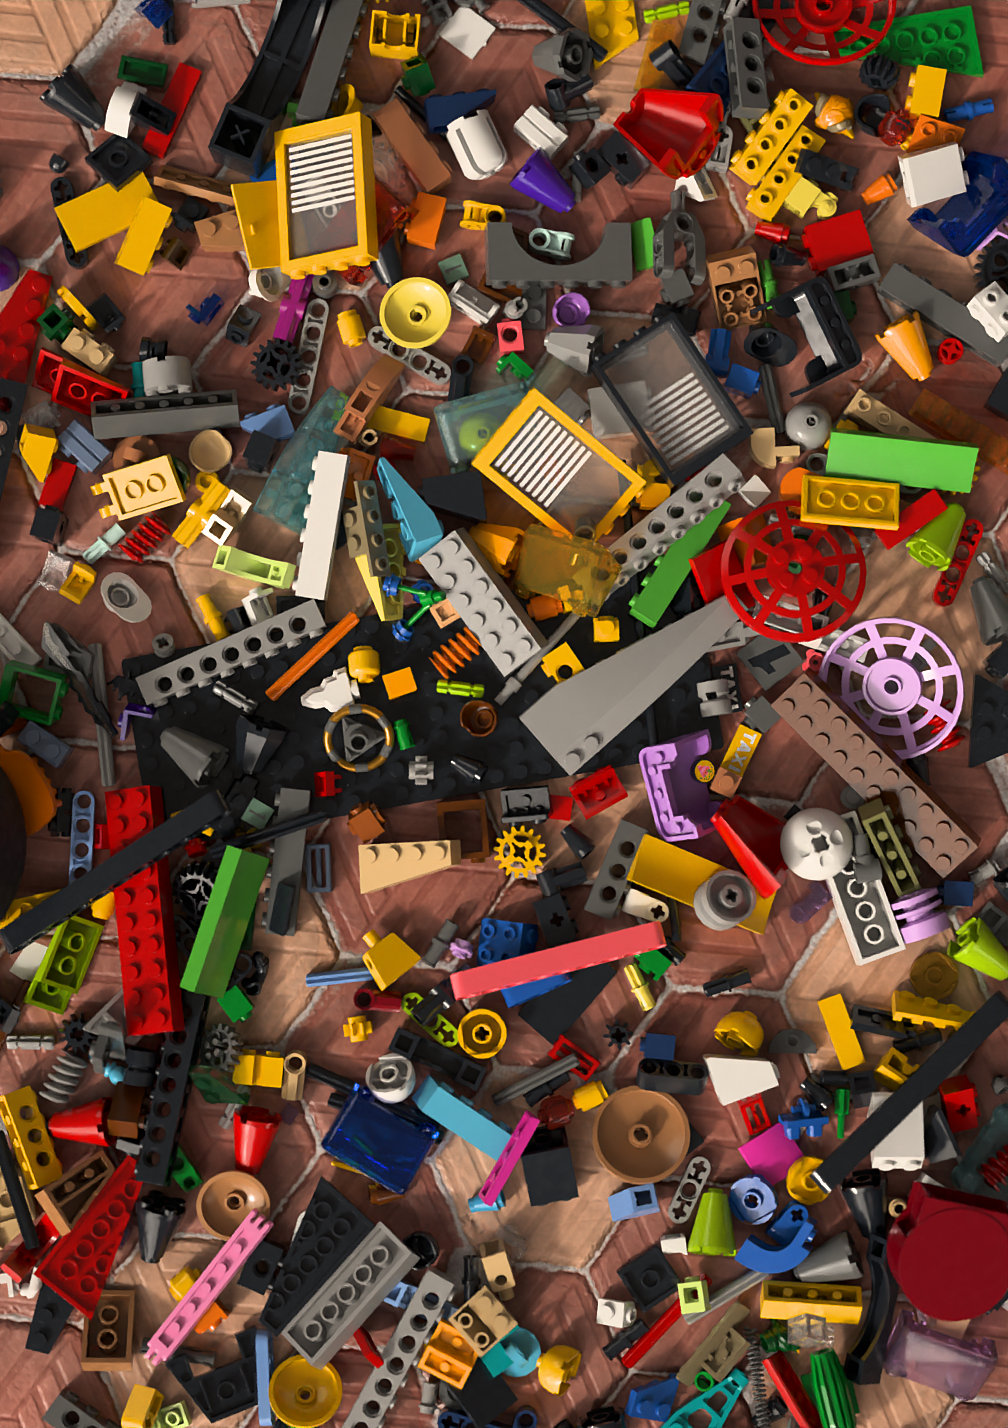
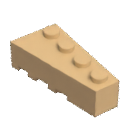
M460 840L358 845L361 894L373 893L461 865Z

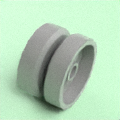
M732 870L719 871L698 887L694 894L693 905L696 915L703 924L711 929L723 931L733 928L752 914L756 906V893L749 879L740 872Z

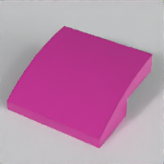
M776 1122L761 1134L755 1135L738 1147L753 1174L763 1175L772 1185L787 1177L791 1165L804 1156L794 1139L790 1140L785 1136L784 1126L780 1122Z

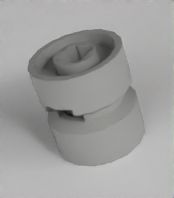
M727 679L697 684L698 696L703 699V702L700 704L702 718L733 713L731 699L726 697L729 693ZM711 693H716L718 698L711 699Z

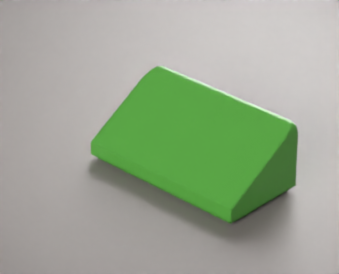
M651 217L631 223V248L637 272L653 269L654 230Z

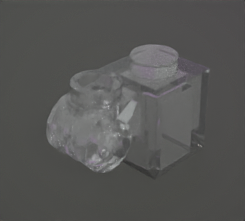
M805 1313L788 1319L789 1344L804 1348L817 1346L822 1349L835 1346V1341L833 1340L835 1338L833 1335L835 1328L826 1324V1318Z

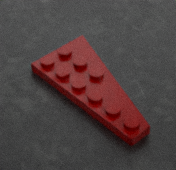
M29 269L6 305L1 309L0 378L25 384L40 324L36 320L44 313L53 276ZM3 397L0 399V409L5 411L9 406V402Z
M127 1155L101 1191L95 1196L71 1232L60 1239L33 1273L90 1320H92L143 1182L135 1180L134 1168L137 1161L130 1155Z

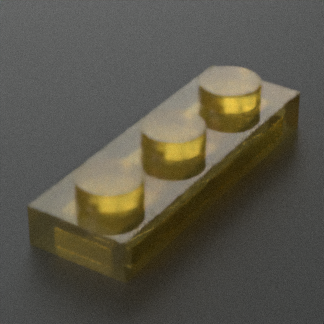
M652 20L634 91L638 92L641 88L659 89L663 70L658 71L649 58V53L670 39L672 41L676 26Z

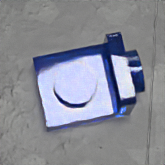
M143 0L134 9L141 17L147 18L157 29L173 14L172 9L164 0Z
M213 293L211 297L207 296L200 305V311L190 304H187L185 308L189 312L188 317L198 325L202 322L208 326L225 303L222 298Z

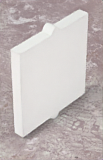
M460 6L453 17L448 18L449 22L440 32L439 36L473 60L480 49L486 47L487 40L496 28L470 8H462Z

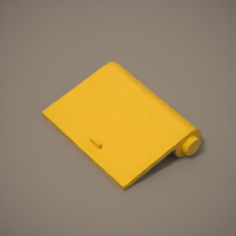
M277 180L232 184V195L250 270L281 267ZM298 196L293 197V200H299ZM300 204L294 205V208L300 207ZM294 212L296 259L312 256L302 212Z

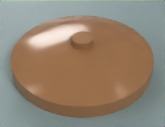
M635 1085L616 1091L600 1106L593 1122L592 1143L597 1158L610 1174L631 1184L645 1185L659 1182L678 1169L689 1148L690 1127L684 1110L672 1096L666 1092L643 1090Z

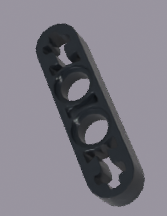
M65 177L55 178L50 185L54 207L70 201L63 200L61 193L56 191V189L60 188L59 184L61 183L68 187L64 191L66 198H71V200L76 198L73 185ZM57 216L68 264L76 270L84 269L89 263L88 249L79 251V254L84 256L80 259V263L77 264L75 260H72L75 257L71 241L67 240L66 232Z

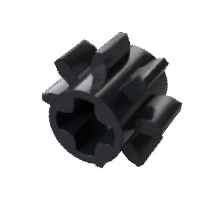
M615 1019V1025L612 1027L606 1024L609 1032L603 1034V1037L610 1038L609 1047L617 1044L618 1049L621 1050V1044L624 1042L628 1045L631 1044L627 1038L629 1035H633V1031H626L628 1022L619 1025L618 1020ZM616 1028H619L621 1032H625V1035H622L619 1041L615 1037H611V1034L615 1033Z

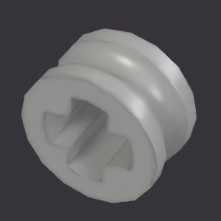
M162 633L153 638L152 647L158 657L166 658L175 652V643L171 635Z

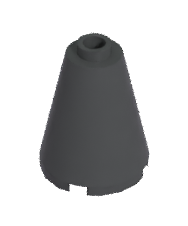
M986 576L979 577L972 582L973 585L970 587L981 641L983 645L990 646L1008 639V597L992 578H986Z
M177 726L166 728L160 737L162 740L161 746L194 785L201 789L210 784L207 780L211 776L216 778L229 757L225 753L229 752V749L225 746Z
M848 1230L841 1231L812 1249L807 1257L793 1268L796 1279H801L803 1283H815L863 1277L862 1261L859 1252L855 1250V1242L851 1233Z

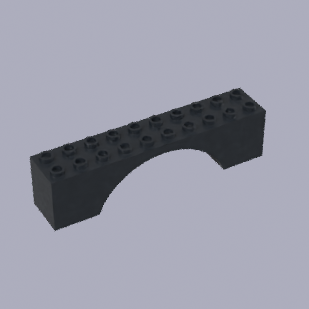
M277 0L270 26L253 67L237 94L226 103L209 142L208 148L215 163L249 177L259 178L275 142L274 132L279 131L287 114L288 102H292L326 23L333 0Z

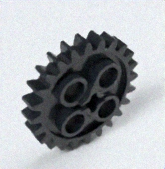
M999 235L997 243L991 240L988 243L990 248L985 246L981 249L984 255L979 254L976 257L981 263L973 266L974 269L979 271L974 274L973 278L980 279V282L975 287H983V289L994 281L996 283L999 280L1004 281L1007 284V290L1004 292L1008 295V239L1004 240L1003 236ZM1001 257L1005 262V266L1000 267L996 265L994 258ZM992 272L1001 273V275L992 276Z

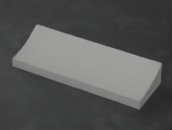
M379 1221L281 1333L311 1366L322 1370L418 1262L420 1257L383 1222Z

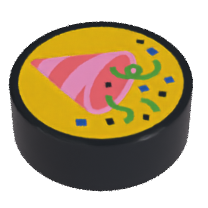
M698 759L692 763L690 768L691 777L697 783L712 781L716 773L714 764L708 759Z

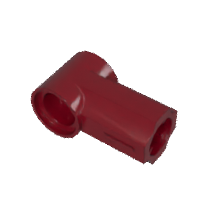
M363 987L354 993L353 1001L360 1010L400 1013L402 992L381 991L379 989ZM367 992L370 994L371 1002L368 1005L363 1006L358 1003L357 997L360 993Z

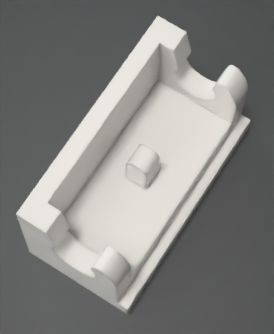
M460 279L448 294L451 306L478 324L486 327L489 326L501 308V305L495 303Z

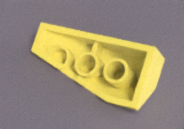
M400 523L382 524L391 575L395 573V576L402 578L406 576L403 560L404 555L407 554L399 537V533H402ZM367 556L355 558L381 621L402 619L404 591L399 590L397 596L390 595L388 597L386 591L383 590L386 576L370 577Z

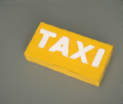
M739 724L720 767L742 777L762 734Z

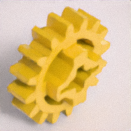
M513 826L511 827L512 833L508 834L504 830L503 835L505 838L496 839L500 843V847H494L493 849L499 852V855L494 857V860H501L502 863L498 868L506 867V875L513 871L515 878H518L519 873H523L526 878L528 877L527 871L531 870L533 873H536L534 867L536 864L539 866L543 865L539 858L546 857L545 853L540 852V849L545 847V844L538 843V840L541 838L540 835L532 836L533 829H530L527 833L524 826H521L520 831H516ZM514 836H525L529 840L525 843L517 842ZM507 842L510 846V854L504 858L503 848ZM512 842L520 848L523 846L526 848L524 854L527 862L519 856L516 858L513 856L515 849ZM535 846L536 856L532 862L529 858V852ZM514 861L522 862L525 868H514L510 864Z

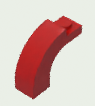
M47 1213L35 1226L40 1245L27 1250L23 1241L0 1266L18 1284L61 1236Z

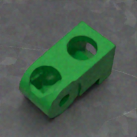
M180 1143L173 1177L186 1193H189L202 1184L204 1180Z

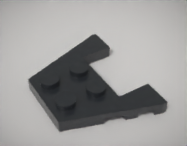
M255 1325L234 1333L242 1358L195 1377L193 1376L186 1353L164 1361L166 1367L172 1372L211 1424L258 1405L257 1329Z

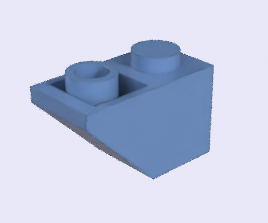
M271 405L266 408V412L259 415L257 412L250 413L243 417V421H240L244 431L252 434L253 430L275 438L278 442L296 436L285 405Z
M653 1183L628 1188L608 1197L613 1222L661 1212L656 1188Z

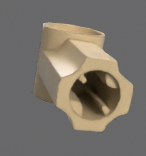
M301 1050L290 1051L284 1061L281 1098L296 1101L303 1098L307 1056ZM291 1057H299L302 1060V1066L299 1068L292 1067L289 1063Z

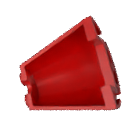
M641 88L630 102V111L627 113L622 112L613 124L664 175L679 180L681 177L689 178L696 174L712 156L720 139L721 133L718 132L719 122L724 120V109L720 95L715 93Z
M736 794L731 801L727 798L723 801L715 814L710 818V821L723 838L760 897L765 900L781 887L789 875L786 872L788 866L782 857L780 849L781 834L786 824Z

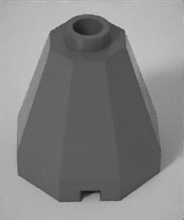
M567 28L534 46L532 52L534 65L569 82L580 80L581 78L579 77L586 76L589 73L593 58L592 48H588L586 43L590 42L588 35L578 28Z

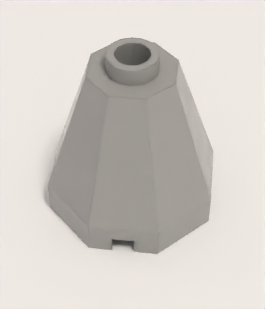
M593 324L554 327L551 332L546 334L544 346H547L548 353L581 375L592 377L593 373L590 368L594 363L593 359L603 352L605 331L602 330L601 326Z

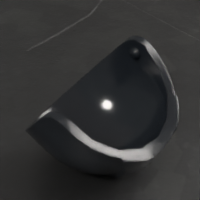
M876 93L866 95L858 101L853 117L862 132L876 138L881 136L890 115L891 101L889 96Z

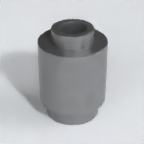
M327 271L324 275H315L313 277L312 284L318 297L330 299L336 295L338 284L333 273ZM323 282H329L326 286L321 285Z

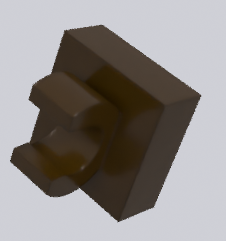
M173 237L172 240L168 239L166 241L169 245L165 252L161 250L160 254L169 264L181 271L193 250L182 240Z

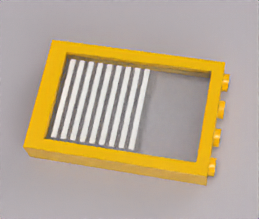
M356 112L274 132L281 272L289 275L291 279L299 280L304 279L305 275H324L329 270L342 271L347 270L348 266H367L370 262L379 260L371 119L361 112Z
M534 386L471 461L473 466L572 547H574L572 541L576 520L583 516L592 518L596 523V539L592 543L591 548H588L587 552L589 554L599 545L597 540L601 535H607L615 526L613 521L617 516L622 517L629 510L630 505L628 503L633 497L638 498L646 489V486H644L646 480ZM582 528L581 530H579L583 534H588L591 532V530L588 528Z

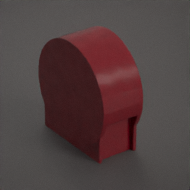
M913 1181L906 1208L899 1214L890 1230L887 1241V1259L894 1278L915 1308L937 1320L958 1322L984 1314L1001 1300L1008 1290V1201Z

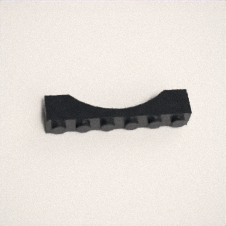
M889 1233L870 1234L866 1254L871 1273L872 1291L870 1305L862 1329L846 1353L843 1368L846 1379L858 1385L880 1384L899 1291V1284L890 1270L887 1259Z

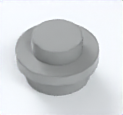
M850 785L845 787L840 795L842 804L848 809H857L865 801Z

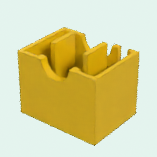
M372 10L369 42L371 57L407 60L419 55L422 27L421 14H415V17H412L410 13L392 15L387 11ZM379 27L378 41H376V31ZM414 30H416V41L414 40L413 43Z

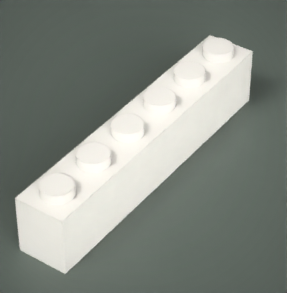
M319 451L318 456L313 458L312 470H315L314 480H310L308 494H311V501L305 507L304 518H307L306 528H302L300 542L304 544L302 552H298L296 565L300 567L299 574L294 577L292 587L296 591V596L327 601L351 458L348 455Z

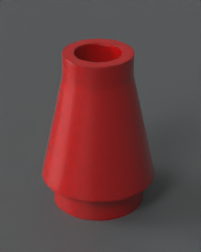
M757 222L755 236H760L775 244H788L791 226L786 225V222Z

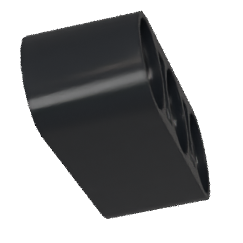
M644 1058L638 1064L636 1084L643 1090L696 1096L705 1092L709 1071L705 1065L700 1063Z

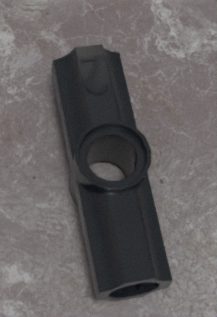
M465 963L455 973L472 968ZM450 977L442 980L429 992L425 999L421 1000L410 1011L416 1021L423 1027L441 1011L447 1010L457 1001Z

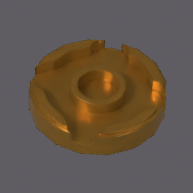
M935 951L926 952L917 957L911 965L909 973L910 983L915 992L923 998L944 999L952 994L957 987L958 968L954 961L946 954Z

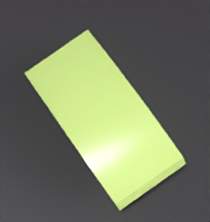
M185 1400L160 1408L152 1428H184L191 1425L192 1420Z

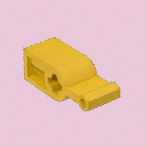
M134 1384L122 1415V1428H152L164 1395L154 1388Z

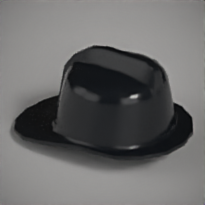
M768 322L756 325L751 324L749 326V333L744 340L743 346L747 354L765 364H771L773 367H781L794 360L797 355V345L792 338L780 332L776 326Z

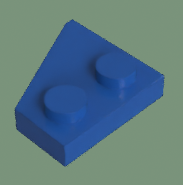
M671 1373L668 1379L662 1381L656 1379L645 1386L631 1389L624 1413L630 1417L666 1422L679 1385V1380L676 1378L677 1374Z

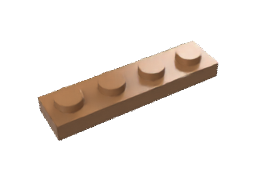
M162 164L154 176V185L161 186L164 189L180 191L189 196L206 198L209 201L221 202L236 208L231 190L232 183Z

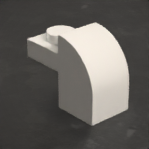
M127 81L121 87H116L107 110L106 131L125 138L129 136L135 127L129 116L130 109L137 92L147 95L146 88Z

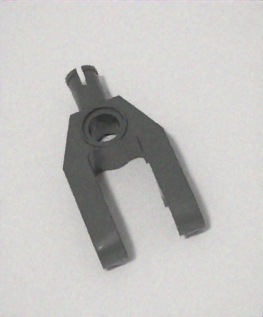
M675 190L670 193L671 211L662 218L653 235V273L657 278H671L675 266L674 241H682L686 247V263L684 268L687 269L688 281L691 285L700 286L706 276L705 236L695 214L685 210L686 193L684 191L681 192V190Z

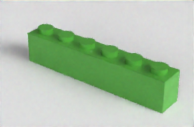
M724 501L719 508L706 515L701 523L694 525L681 539L672 543L666 555H659L654 563L657 569L653 575L648 572L641 583L645 588L641 594L636 592L628 604L632 606L629 612L630 615L651 628L655 627L691 570L688 559L703 551L732 504Z

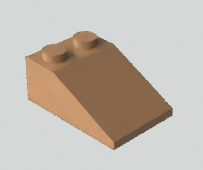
M102 1290L92 1320L84 1315L81 1366L83 1371H133L135 1290Z

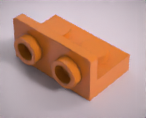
M351 447L341 448L337 454L351 457L344 498L357 502L354 481L369 480L376 457Z

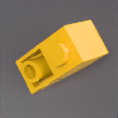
M25 423L19 448L38 481L44 482L46 474L49 475L51 472L52 453H56L59 440L56 438L53 429Z

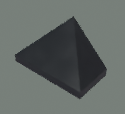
M686 577L669 603L681 619L692 611L695 612L703 608L705 605L695 577Z

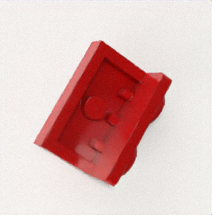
M612 765L598 768L594 774L585 779L577 780L569 787L575 802L586 820L628 797Z

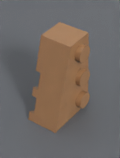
M236 209L194 222L204 252L246 251Z
M100 1150L35 1195L61 1236L71 1232L76 1222L85 1213L95 1196L101 1191L116 1170L103 1150Z

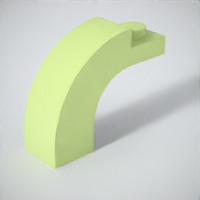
M219 545L212 568L264 585L289 589L294 580L296 565L263 558L234 547Z

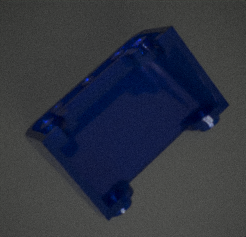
M971 151L965 158V161L961 163L962 170H966L968 173L969 185H965L967 192L953 195L936 214L930 209L922 207L918 208L907 219L915 230L954 255L967 257L972 254L1008 215V163L1002 157Z
M355 1083L327 1128L321 1141V1146L332 1156L397 1194L404 1195L437 1140L439 1132L436 1131L433 1125L427 1122L423 1124L418 1123L416 1127L376 1104L374 1102L375 1097L369 1087Z

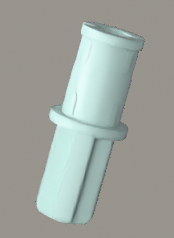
M115 523L104 535L97 537L98 540L83 553V558L89 564H94L108 550H112L111 547L126 535L125 531Z

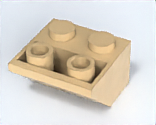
M486 1284L448 1318L480 1357L518 1324L516 1318Z

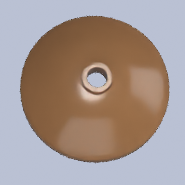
M225 1170L210 1177L201 1187L196 1204L198 1218L203 1227L213 1236L225 1241L231 1238L254 1208L259 1210V1214L254 1219L255 1221L262 1214L267 1217L261 1225L263 1227L268 1220L271 1207L269 1193L264 1184L254 1175L241 1170ZM237 1197L239 1198V1201L233 1202L231 1198Z

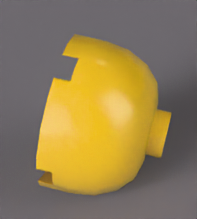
M735 1011L726 1014L714 1029V1032H716L715 1037L724 1046L732 1051L736 1047L742 1050L740 1055L755 1057L764 1039V1031L761 1024L757 1021V1016L749 1011L744 1013Z
M556 1345L550 1348L546 1354H540L536 1366L539 1367V1381L546 1390L559 1397L565 1395L571 1386L568 1384V1381L571 1377L575 1378L581 1362L580 1351L566 1345Z

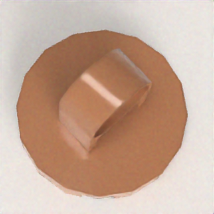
M145 436L125 437L114 450L115 470L150 460L161 454L156 444Z

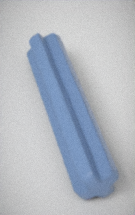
M367 967L306 975V985L308 987L374 980Z

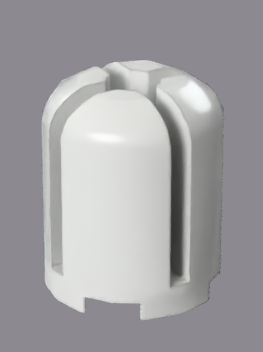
M484 109L477 110V116L466 119L462 116L447 126L449 131L445 132L464 175L472 180H481L494 175L505 166L508 160L507 152L488 111Z

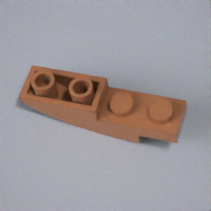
M384 354L367 373L344 407L346 411L333 430L334 433L355 445L378 406L382 407L406 365Z

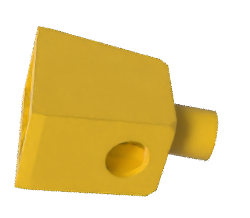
M372 929L362 937L371 948L362 957L363 961L381 991L422 959L395 933H390L382 939Z

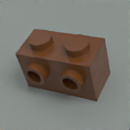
M117 1081L107 1119L108 1135L138 1138L139 1130L145 1127L146 1114H144V1110H148L150 1106V1095H147V1087L133 1086Z

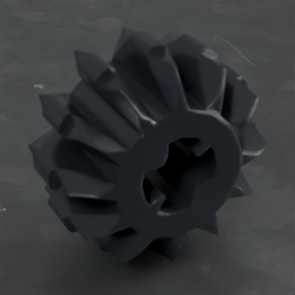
M873 53L872 55H867L863 60L859 70V77L862 79L861 82L868 85V88L887 92V90H893L894 86H896L901 75V68L898 66V62L892 61V57Z
M73 1013L70 1015L71 1022L67 1019L62 1021L66 1028H59L58 1032L65 1034V1036L59 1038V1042H68L64 1047L66 1051L73 1046V1054H78L80 1048L85 1054L88 1052V1046L91 1047L92 1039H98L99 1035L84 1031V1035L81 1036L82 1040L80 1037L74 1036V1032L77 1031L75 1028L83 1030L82 1028L93 1018L92 1016L85 1021V1013H80L79 1018Z

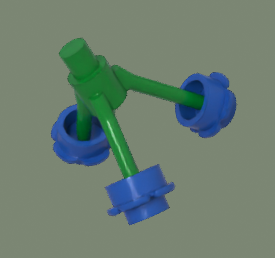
M392 573L390 577L386 576L383 584V590L386 591L387 596H397L399 590L411 593L413 600L422 604V607L409 621L400 619L392 624L394 628L392 631L393 635L400 641H409L412 638L411 635L415 632L412 624L426 610L431 608L433 604L444 601L446 593L433 589V586L427 583L426 580H419L412 587L401 585L402 578Z

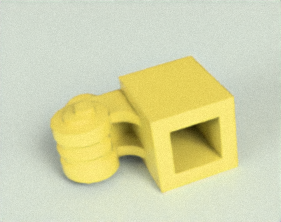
M801 177L785 199L783 206L801 219H803L810 208H817L818 218L824 221L834 216L838 198L830 192H826V194L821 192V189L818 188L819 185L812 179Z

